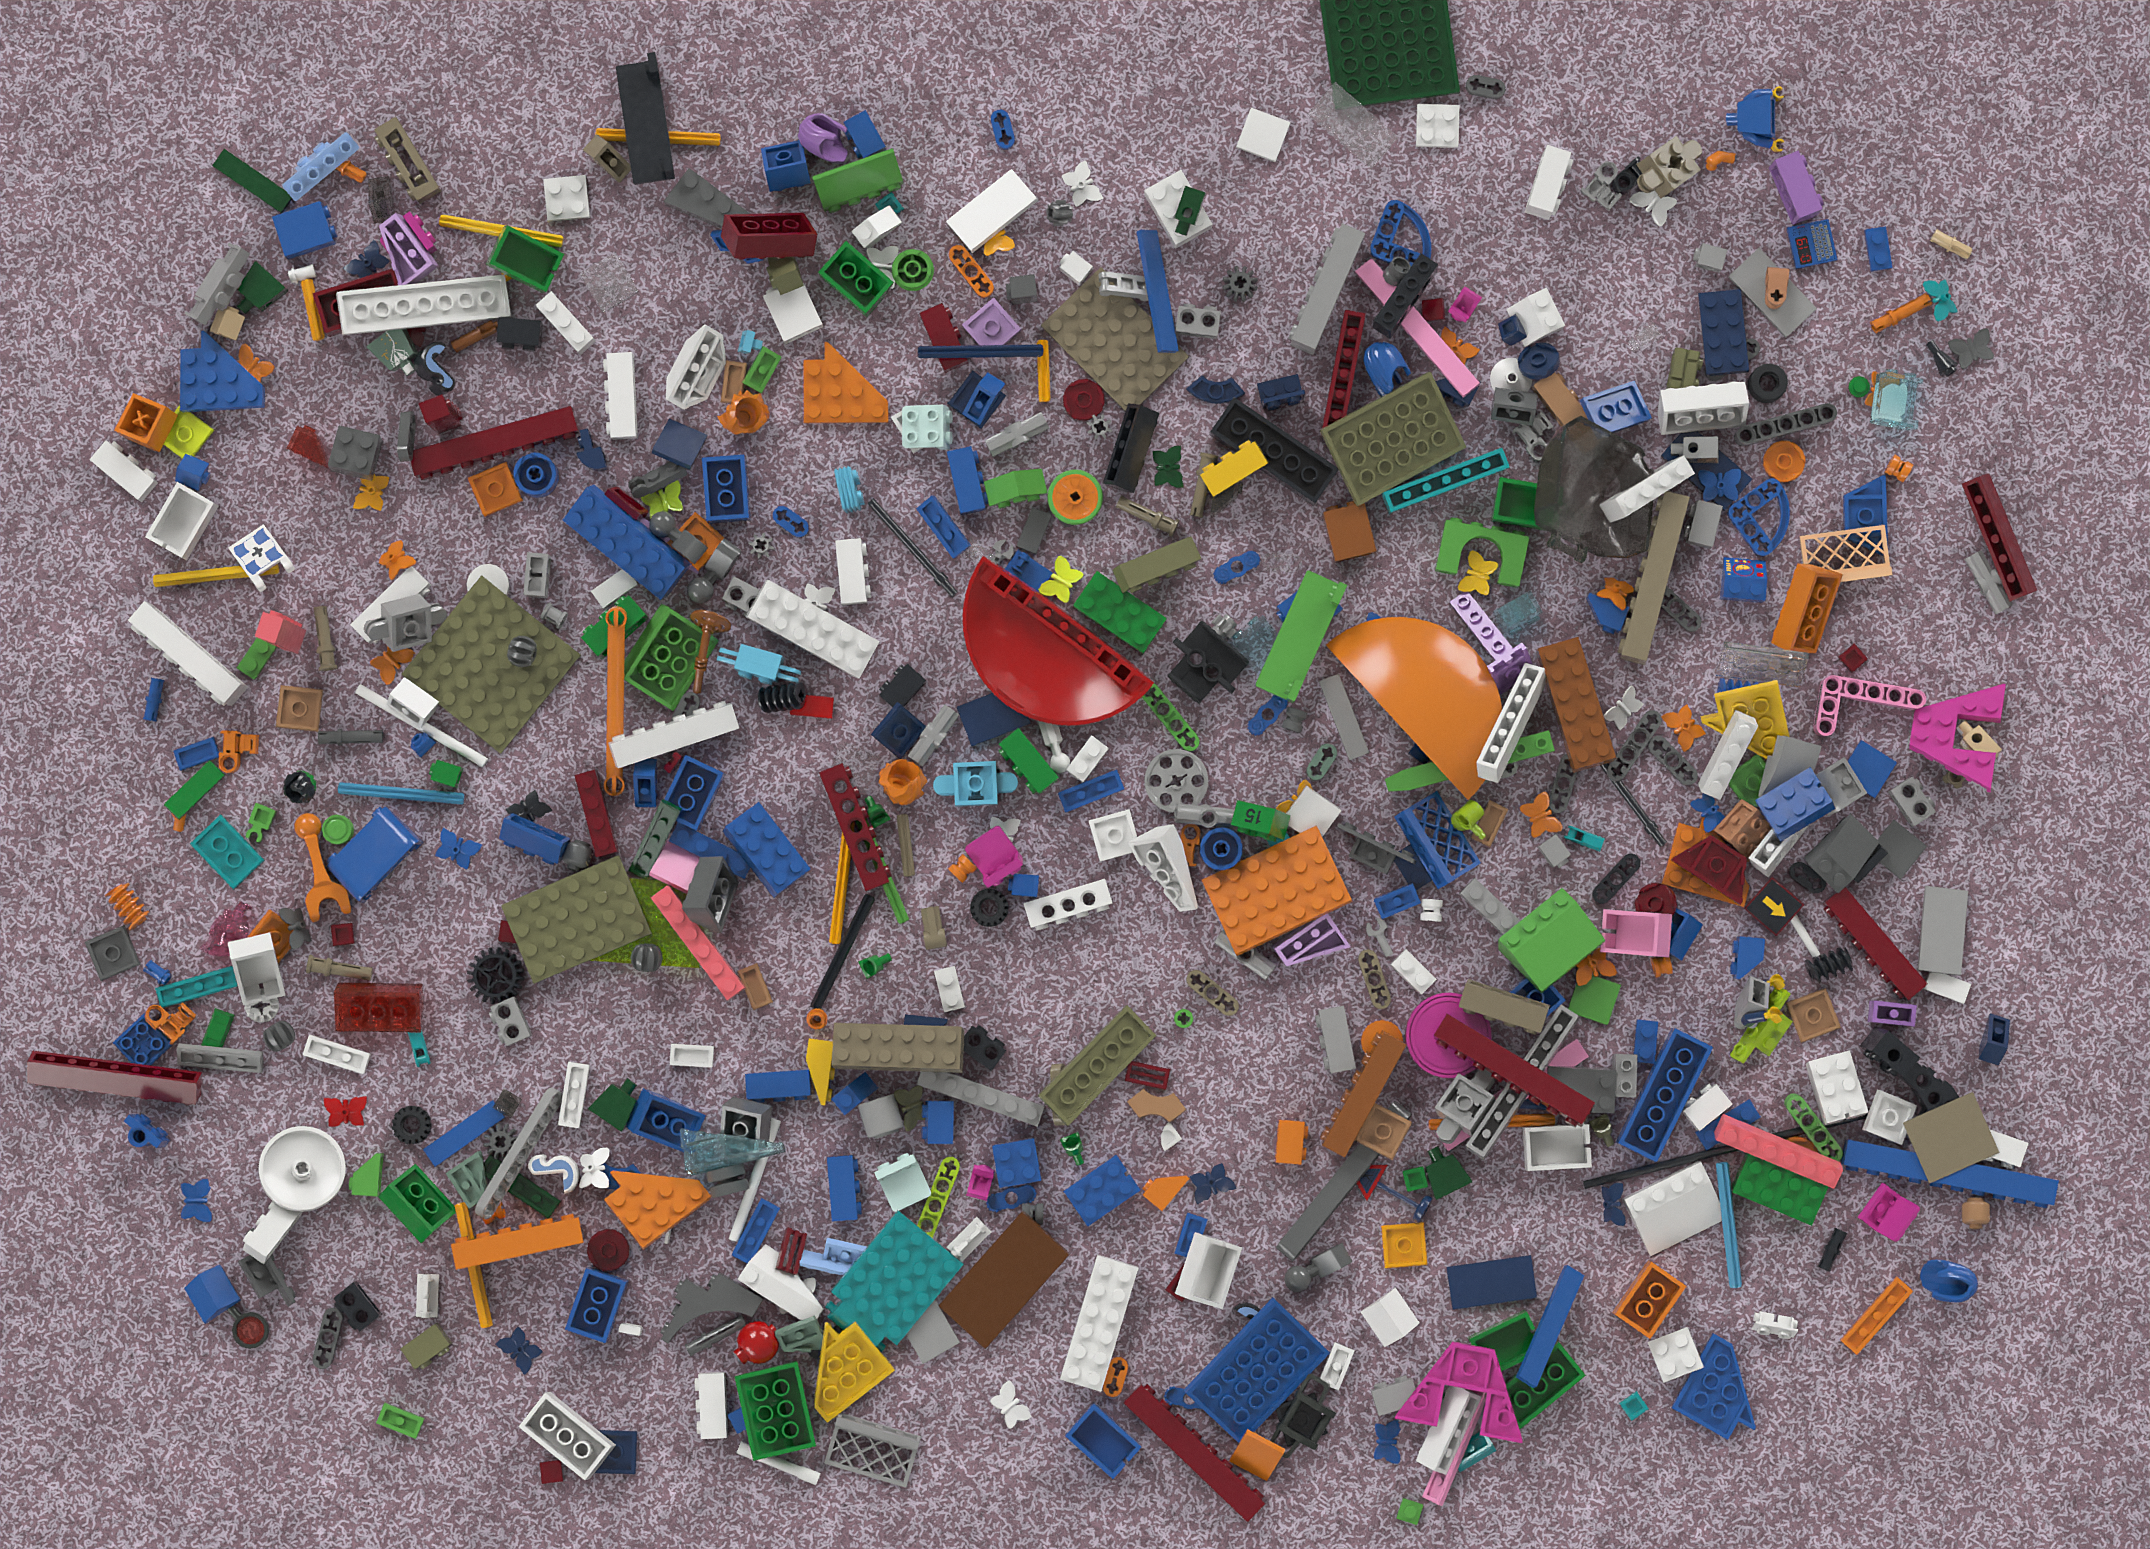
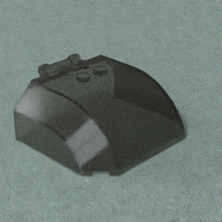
M1578 416L1556 431L1549 441L1540 462L1534 508L1535 525L1551 532V537L1547 542L1549 548L1560 550L1573 557L1578 563H1583L1586 560L1587 552L1597 557L1630 558L1649 549L1653 500L1630 515L1611 523L1600 507L1601 503L1615 494L1631 488L1655 473L1653 468L1648 469L1643 459L1646 454L1641 447L1583 416ZM1561 538L1578 546L1577 550L1561 542Z

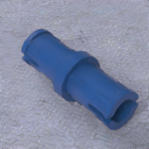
M151 677L149 693L145 697L147 703L143 717L144 720L157 722L159 705L163 700L161 699L165 682L163 679Z

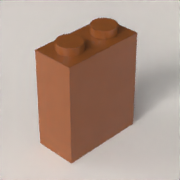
M1351 501L1346 503V507L1339 508L1338 505L1327 507L1326 512L1322 513L1334 563L1376 553L1365 503L1356 506L1355 502Z

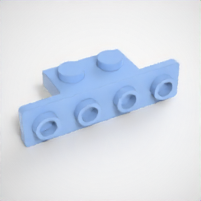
M344 132L331 144L328 142L319 143L313 149L314 153L309 157H302L297 162L298 166L295 168L297 172L284 182L282 187L294 201H297L360 147L347 132Z
M827 1238L824 1254L803 1250L800 1266L843 1276L866 1249V1246Z

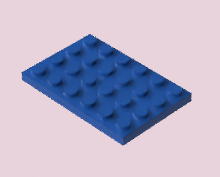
M1272 1297L1183 1391L1239 1443L1246 1430L1255 1432L1330 1352Z

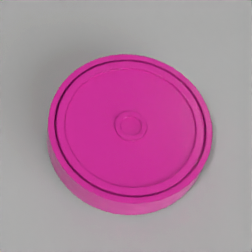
M1439 993L1421 1001L1413 1009L1407 1020L1405 1042L1411 1058L1422 1070L1437 1077L1455 1078L1458 1073L1463 1076L1476 1069L1472 1066L1474 1062L1467 1058L1464 1061L1454 1055V1050L1449 1047L1443 1049L1435 1043L1437 1040L1434 1039V1034L1446 1014H1449L1491 1040L1489 1020L1483 1018V1014L1480 1013L1469 1014L1464 1012L1463 1008L1459 1007L1461 994Z

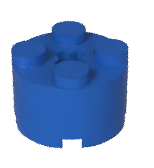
M530 453L523 456L514 467L515 482L528 496L534 498L546 497L555 490L558 484V469L552 460L544 454ZM539 471L540 478L534 480L532 474Z
M1215 828L1203 837L1199 851L1202 861L1209 868L1223 871L1228 870V868L1230 869L1238 863L1242 856L1243 846L1240 837L1233 830ZM1224 844L1227 851L1226 854H1217L1218 849L1216 845L1221 846Z

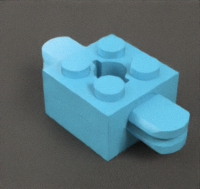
M741 644L739 652L724 648L719 649L720 653L737 658L735 661L717 656V661L734 665V669L740 677L751 680L752 676L758 677L761 683L772 685L773 682L778 683L779 679L793 683L799 682L798 678L781 674L782 670L801 675L800 670L783 665L785 658L782 655Z
M996 761L953 763L954 775H940L935 778L933 783L934 790L938 795H955L956 807L998 805V793H1012L1018 787V780L1015 774L1011 772L997 773Z

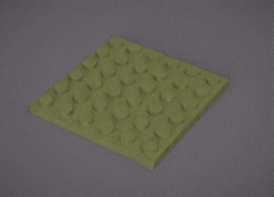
M481 575L432 635V642L424 645L402 672V675L438 700L440 706L502 754L581 655ZM527 636L536 643V658L530 666L517 667L508 660V647L514 637Z

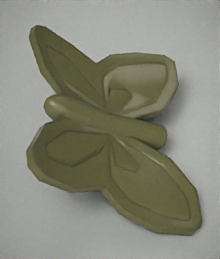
M920 1085L913 1087L909 1092L905 1089L894 1091L896 1101L900 1105L906 1106L901 1111L903 1113L907 1111L904 1116V1127L907 1132L917 1125L918 1120H925V1118H922L921 1105L923 1101H920L923 1088Z

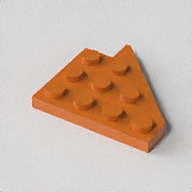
M825 342V360H803L804 423H888V400L828 342Z
M1705 817L1701 818L1699 828L1678 823L1661 884L1744 907L1750 887L1746 879L1743 885V902L1739 905L1670 861L1674 856L1710 835L1725 844L1722 837L1717 835L1714 829L1709 833L1704 831L1703 822Z
M611 1171L610 1175L620 1187L607 1196L604 1202L644 1250L709 1201L711 1195L700 1181L695 1179Z

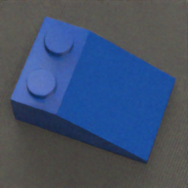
M643 1088L626 1128L634 1134L689 1154L706 1115Z

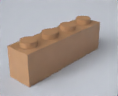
M1554 372L1551 376L1538 381L1531 389L1537 393L1538 398L1580 452L1585 454L1602 441L1605 436L1596 438L1582 406L1577 401L1579 399L1577 394L1572 389L1568 390L1564 385L1566 381L1559 372L1557 374Z

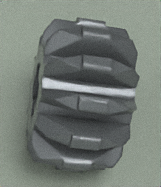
M1235 266V273L1228 270L1227 274L1229 277H1223V282L1228 284L1223 285L1222 288L1223 290H1229L1226 294L1227 297L1235 294L1233 299L1235 302L1238 300V296H1241L1242 302H1245V294L1252 298L1253 293L1250 290L1257 291L1258 288L1256 285H1253L1258 279L1255 277L1250 278L1254 271L1251 270L1245 273L1246 266H1243L1242 272H1239L1238 266ZM1238 279H1242L1241 282L1245 281L1243 288H1238L1239 285L1235 286Z
M499 1123L496 1124V1130L492 1127L488 1129L492 1136L485 1134L484 1138L489 1139L490 1142L483 1145L484 1147L491 1146V1149L487 1151L488 1155L496 1151L494 1158L498 1159L501 1153L504 1159L514 1144L513 1141L518 1136L512 1137L516 1132L515 1128L508 1132L509 1124H505L502 1131V1126ZM499 1136L500 1138H506V1140L504 1141V1143L506 1144L505 1147H503V1145H497V1143L499 1142Z

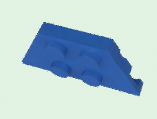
M1882 475L1843 496L1844 530L1885 525L1888 546L1886 475ZM1880 530L1872 531L1867 539L1877 545L1881 540ZM1860 532V533H1861L1863 536H1865L1867 532ZM1853 533L1846 540L1858 545L1862 538ZM1864 541L1861 544V547L1866 548L1870 551L1874 549V547L1866 541ZM1878 550L1874 552L1880 556H1883V554Z

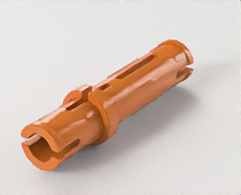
M1924 293L1897 309L1886 311L1885 315L1870 322L1872 330L1877 334L1891 325L1893 327L1896 326L1902 319L1932 305L1931 298L1927 293Z

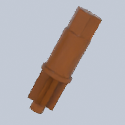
M490 320L451 341L453 349L457 353L496 333L498 322L493 323Z

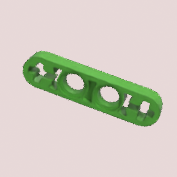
M1153 684L1150 689L1155 688L1154 695L1157 698L1161 695L1163 699L1157 701L1154 706L1151 704V702H1154L1151 696L1146 697L1144 694L1142 696L1143 700L1184 750L1189 752L1196 750L1199 746L1198 736L1160 688ZM1166 703L1170 708L1168 714H1159L1157 711L1158 705ZM1173 720H1180L1182 722L1183 728L1180 731L1176 732L1171 729L1170 724ZM1187 728L1190 732L1186 733L1189 738H1195V746L1191 747L1189 745L1186 747L1184 745L1186 739L1183 736L1179 739L1177 735L1182 734Z
M1793 1093L1788 1095L1784 1101L1786 1109L1817 1150L1824 1156L1840 1161L1843 1156L1841 1147L1806 1101L1799 1094ZM1791 1101H1799L1798 1105L1803 1111L1799 1113L1795 1107H1791ZM1805 1115H1812L1813 1121L1810 1125L1805 1126L1802 1124V1118ZM1818 1131L1825 1132V1138L1821 1142H1817L1814 1139ZM1827 1144L1835 1150V1157L1829 1155L1830 1153L1825 1147Z

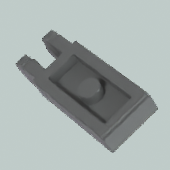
M669 461L642 477L636 476L629 480L628 487L632 490V496L639 499L681 479L688 473L684 467Z

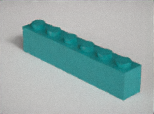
M1499 448L1383 492L1382 498L1388 513L1392 514L1505 471L1510 466L1503 448Z

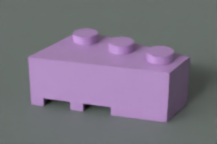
M395 213L379 225L392 262V268L398 280V285L416 284L439 267L402 215Z
M1327 913L1296 928L1271 947L1285 966H1290L1351 946Z

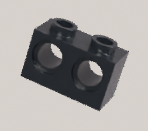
M979 1024L977 1027L972 1025L964 1036V1052L992 1071L1007 1051L1004 1049L1005 1044L996 1037L992 1040L986 1036L988 1031ZM972 1034H977L981 1038L980 1044L976 1047L971 1046L968 1041ZM988 1047H995L997 1049L998 1055L995 1059L987 1058L985 1052Z
M357 1281L351 1283L333 1298L336 1301L334 1305L340 1313L344 1312L349 1318L347 1320L349 1325L354 1330L358 1329L359 1332L383 1315ZM350 1293L354 1296L355 1302L353 1305L346 1303V1294ZM360 1310L367 1312L368 1319L366 1322L359 1320L358 1313Z

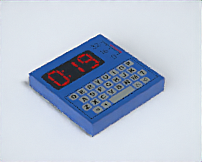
M1829 219L1787 227L1795 269L1838 260Z

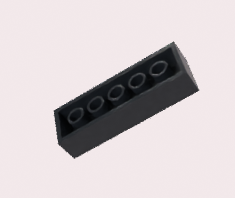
M1235 397L1209 434L1235 453L1240 450L1238 446L1249 440L1251 443L1256 441L1268 461V464L1261 467L1260 470L1312 506L1317 503L1339 470L1338 467Z

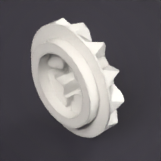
M261 988L262 1002L270 1003V1005L264 1007L262 1012L260 1008H253L259 1002L248 1004L244 1007L247 1016L255 1022L270 1021L276 1016L279 1009L278 998L266 1000L265 991Z

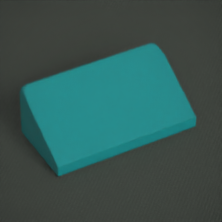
M1480 1432L1471 1436L1458 1468L1460 1473L1497 1451L1489 1437L1480 1435Z

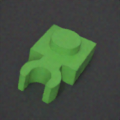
M255 803L248 823L253 824V827L247 831L246 838L250 839L252 833L256 832L258 834L256 842L260 843L263 840V829L270 830L277 811Z

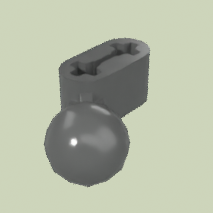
M661 511L651 517L649 527L653 535L659 538L668 537L673 541L671 546L693 564L708 549L687 530L684 529L681 532L677 529L675 518L672 514Z
M724 538L707 562L705 569L708 571L706 574L689 582L687 586L689 598L696 603L708 602L714 594L713 584L717 579L722 581L727 576L742 551Z
M1339 1243L1311 1258L1312 1264L1307 1267L1296 1265L1289 1268L1285 1274L1284 1281L1289 1290L1300 1293L1309 1288L1313 1277L1319 1275L1320 1278H1323L1353 1261L1343 1243Z

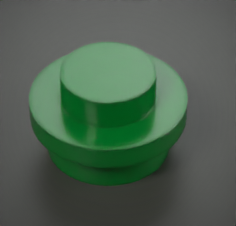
M1857 376L1851 379L1848 389L1851 395L1860 398L1869 392L1870 384L1866 378Z

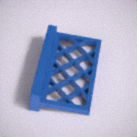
M1435 791L1400 812L1394 818L1437 889H1440L1481 864L1463 832L1453 827L1451 823L1452 814L1438 791ZM1434 798L1438 805L1437 811L1429 809V801ZM1418 809L1423 811L1422 820L1417 819L1412 810ZM1428 813L1436 816L1435 825L1426 822ZM1441 818L1448 821V829L1440 827ZM1425 827L1434 829L1433 838L1427 836ZM1439 831L1447 834L1446 843L1437 840ZM1452 836L1459 839V847L1451 845ZM1436 845L1445 847L1444 857L1437 853ZM1450 849L1458 852L1457 861L1449 859ZM1463 854L1469 856L1473 862L1471 865L1462 863ZM1448 863L1456 866L1453 876H1451L1447 869Z

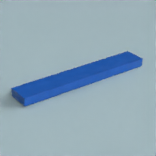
M1140 229L1136 233L1158 353H1176L1179 349L1157 230Z
M1565 1265L1561 1271L1516 1375V1378L1532 1388L1538 1385L1585 1276L1569 1265Z

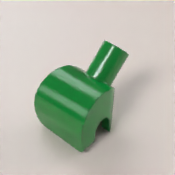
M872 796L865 798L864 801L869 808L867 810L868 819L873 828L891 819L882 805L875 803Z
M887 953L881 957L873 955L858 962L865 977L869 979L882 971L883 965L892 961V958Z
M1076 1132L1060 1139L1069 1157L1073 1156L1077 1166L1084 1163L1081 1156L1083 1146L1079 1133Z

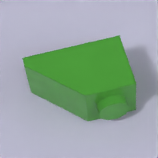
M376 1153L353 1173V1177L349 1179V1190H352V1195L379 1196L381 1194L384 1153Z

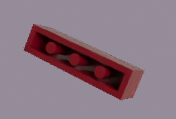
M443 394L418 403L425 423L438 435L462 426L460 420L463 419L459 407L457 408L456 404L454 405L453 401L451 402L450 398L447 399Z
M594 769L574 775L596 857L601 858L619 853L598 771Z

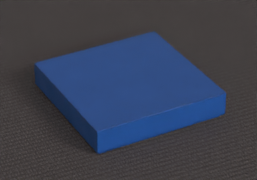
M1862 740L1859 741L1847 760L1866 790L1867 795L1872 798H1876L1897 764L1896 761Z

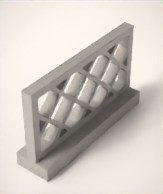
M839 1413L824 1464L906 1488L921 1436L845 1413ZM838 1430L848 1431L851 1438L841 1443L837 1437ZM865 1436L869 1438L871 1445L861 1449L856 1439ZM853 1441L858 1452L848 1456L843 1446ZM882 1442L889 1443L892 1451L882 1455L877 1445ZM874 1447L879 1457L869 1462L864 1452ZM840 1448L845 1459L839 1462L831 1460L832 1452ZM903 1448L912 1450L911 1457L905 1461H902L897 1452ZM894 1453L899 1464L889 1468L884 1458ZM861 1455L866 1464L860 1468L854 1467L850 1459ZM881 1460L886 1471L881 1474L874 1473L871 1465ZM902 1467L906 1474L904 1481L895 1479L891 1471Z

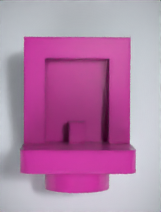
M1464 286L1448 312L1451 313V317L1455 320L1466 323L1482 297Z
M974 1165L966 1196L987 1201L995 1170L987 1165Z

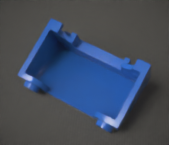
M381 807L377 808L371 815L373 818L338 854L336 852L333 853L326 861L329 863L327 869L360 903H365L372 896L370 890L375 891L377 886L405 857L410 855L408 851L417 850L424 843L388 807L383 809Z

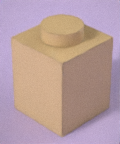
M227 306L223 311L218 309L210 332L227 339L237 340L245 317L238 314L239 310Z

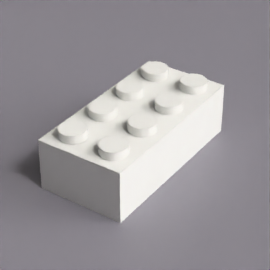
M1745 382L1660 390L1657 413L1661 435L1745 426L1749 407Z
M551 1392L544 1393L519 1425L524 1432L584 1480L592 1477L616 1446V1444Z

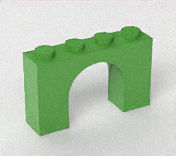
M1453 517L1445 521L1435 567L1436 572L1456 575L1464 545L1470 540L1484 538L1493 542L1501 554L1497 584L1514 588L1520 586L1529 537L1524 536L1525 532L1513 530L1512 533L1504 532V528L1492 526L1489 529L1483 527L1482 523L1471 522V525L1462 523V519Z

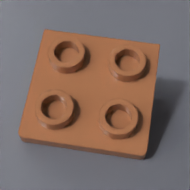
M1741 799L1714 831L1729 842L1738 853L1746 857L1747 862H1749V857L1769 833L1771 827L1757 808Z

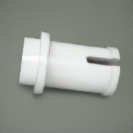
M313 264L298 269L291 268L292 270L288 271L291 283L299 284L298 281L316 277Z

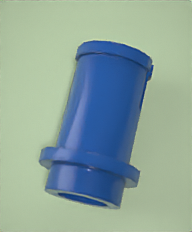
M152 960L145 965L147 968L144 967L143 969L145 973L158 980V984L166 985L172 977L170 970H164Z

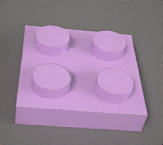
M992 298L962 324V327L978 345H1005L1021 331V328L995 298Z

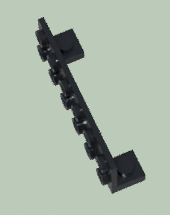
M655 52L647 53L648 61L616 66L634 185L675 179Z

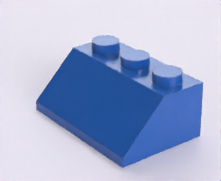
M514 813L504 818L499 839L504 841V845L511 848L516 846L524 849L523 853L533 857L538 855L543 858L542 861L550 865L561 862L567 844L571 839Z

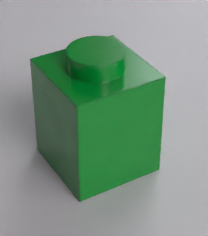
M436 760V763H432L430 767V780L458 788L464 768Z

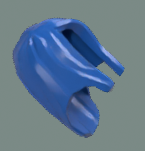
M1376 342L1365 349L1363 359L1365 369L1381 397L1393 391V377L1398 384L1403 382L1396 369L1403 368L1407 377L1411 374L1403 356L1393 344Z
M1938 1259L1929 1260L1923 1265L1920 1272L1922 1286L1932 1292V1297L1939 1301L1964 1302L1969 1300L1978 1289L1975 1273L1958 1263Z

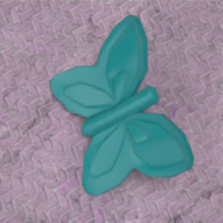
M1932 280L1923 282L1924 290L1930 296L1936 297L1933 298V303L1938 302L1934 308L1936 321L1944 320L1949 312H1958L1954 302L1950 300L1951 295L1948 293L1949 287L1946 280L1940 281L1939 284Z

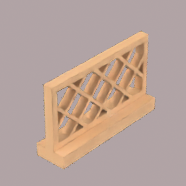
M1885 525L1799 536L1803 564H1809L1814 558L1823 565L1822 568L1826 567L1829 570L1843 574L1841 582L1892 575ZM1880 530L1881 540L1875 545L1867 537L1872 531ZM1860 532H1867V533H1866L1865 536H1863ZM1853 533L1862 538L1856 548L1846 542L1849 535ZM1845 534H1847V535L1844 537V539H1842L1840 536H1838V535H1845ZM1830 536H1835L1841 541L1834 551L1824 544ZM1823 537H1825V539H1824L1823 541H1820V540L1818 539V538H1823ZM1814 539L1820 544L1813 554L1806 549L1805 540ZM1864 541L1874 547L1868 557L1858 551V548ZM1843 543L1853 550L1846 560L1836 553ZM1822 546L1832 553L1825 563L1815 556ZM1876 550L1883 554V564H1875L1870 560V557ZM1855 552L1865 559L1860 567H1854L1848 562ZM1834 555L1844 562L1838 570H1833L1827 565ZM1867 561H1868L1870 564H1872V565L1864 566V565L1867 563ZM1846 564L1851 567L1843 569Z

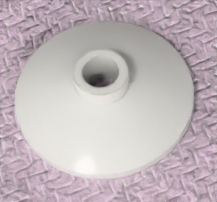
M1517 358L1503 359L1491 371L1490 382L1494 391L1495 387L1528 392L1532 385V379L1523 376L1520 372ZM1508 375H1515L1516 380L1510 381Z

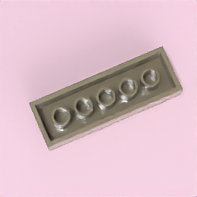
M834 1023L832 1066L835 1069L962 1073L965 1030L961 1026Z

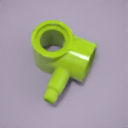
M1468 800L1460 809L1452 814L1451 823L1459 831L1471 830L1480 839L1486 837L1483 830L1476 824L1484 815V810L1476 801Z

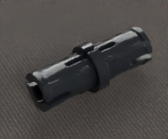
M1834 1228L1828 1244L1824 1246L1825 1251L1818 1267L1828 1272L1831 1271L1837 1255L1841 1253L1840 1248L1847 1235L1846 1232Z

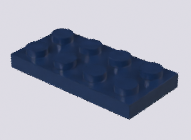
M1741 289L1698 293L1706 376L1748 373L1749 363Z

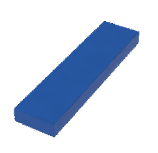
M492 1100L428 1145L423 1151L436 1167L486 1132L490 1127L503 1120L505 1116L495 1101Z

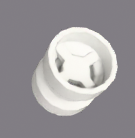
M1421 899L1423 912L1420 915V920L1441 922L1440 908L1443 905V900Z

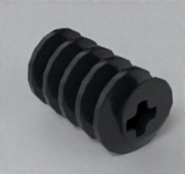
M801 682L796 683V685L794 683L789 685L783 684L781 687L779 685L774 687L768 686L766 689L761 687L758 692V703L765 713L798 710L804 706L806 701L805 687Z
M1840 947L1837 948L1836 954L1831 950L1828 952V956L1823 953L1820 955V959L1815 956L1812 958V962L1808 959L1804 961L1810 980L1813 982V979H1816L1819 984L1821 983V976H1824L1828 981L1829 973L1836 978L1837 970L1843 975L1845 974V967L1851 972L1853 971L1852 960L1846 947H1844V951Z

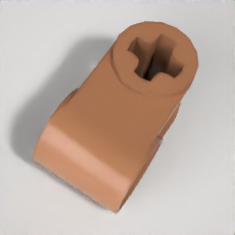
M1767 267L1765 304L1770 309L1780 308L1786 300L1789 269ZM1773 294H1777V298H1779L1777 302L1774 301Z

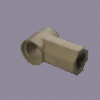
M939 906L921 909L926 950L947 947Z

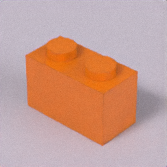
M1278 1119L1276 1163L1301 1165L1302 1160H1306L1307 1148L1303 1147V1139L1308 1138V1126H1305L1304 1121Z

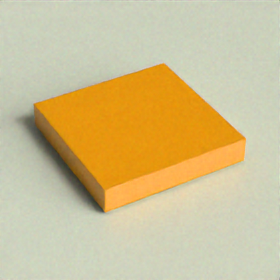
M1424 1222L1419 1224L1381 1225L1385 1268L1427 1265Z

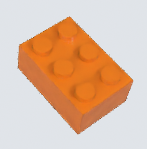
M1648 1260L1612 1313L1651 1339L1686 1288V1285Z

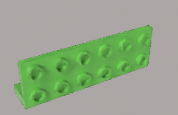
M1309 570L1306 572L1257 679L1256 687L1289 702H1295L1321 641L1345 592L1346 584L1333 582Z

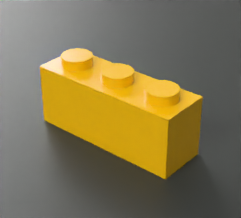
M1249 440L1238 446L1240 450L1235 454H1232L1230 451L1220 457L1222 462L1214 465L1212 462L1202 469L1204 473L1200 476L1213 497L1268 464L1256 441L1252 443Z

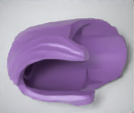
M821 113L809 115L802 121L799 126L798 138L806 150L831 163L840 164L847 158L848 151L844 148L840 139L841 130L847 131L845 126Z

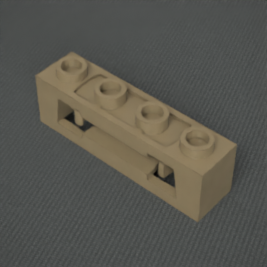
M396 116L374 129L377 134L374 138L380 148L383 146L386 148L388 153L385 156L391 166L395 164L399 171L396 174L401 183L406 182L410 188L406 191L412 201L417 200L421 204L441 192V189ZM397 133H400L403 138L402 142L398 138ZM390 139L395 147L403 144L421 174L424 173L429 182L426 183L420 174L414 178L418 184L415 187L412 182L413 177L394 147L390 146L388 142Z

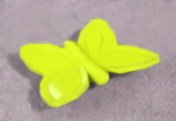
M1058 556L1055 560L1054 569L1057 575L1053 573L1051 578L1054 580L1042 583L1038 590L1046 596L1056 595L1059 600L1067 603L1070 598L1069 588L1073 587L1071 583L1079 581L1083 578L1084 574L1076 569H1070L1069 562L1064 557Z

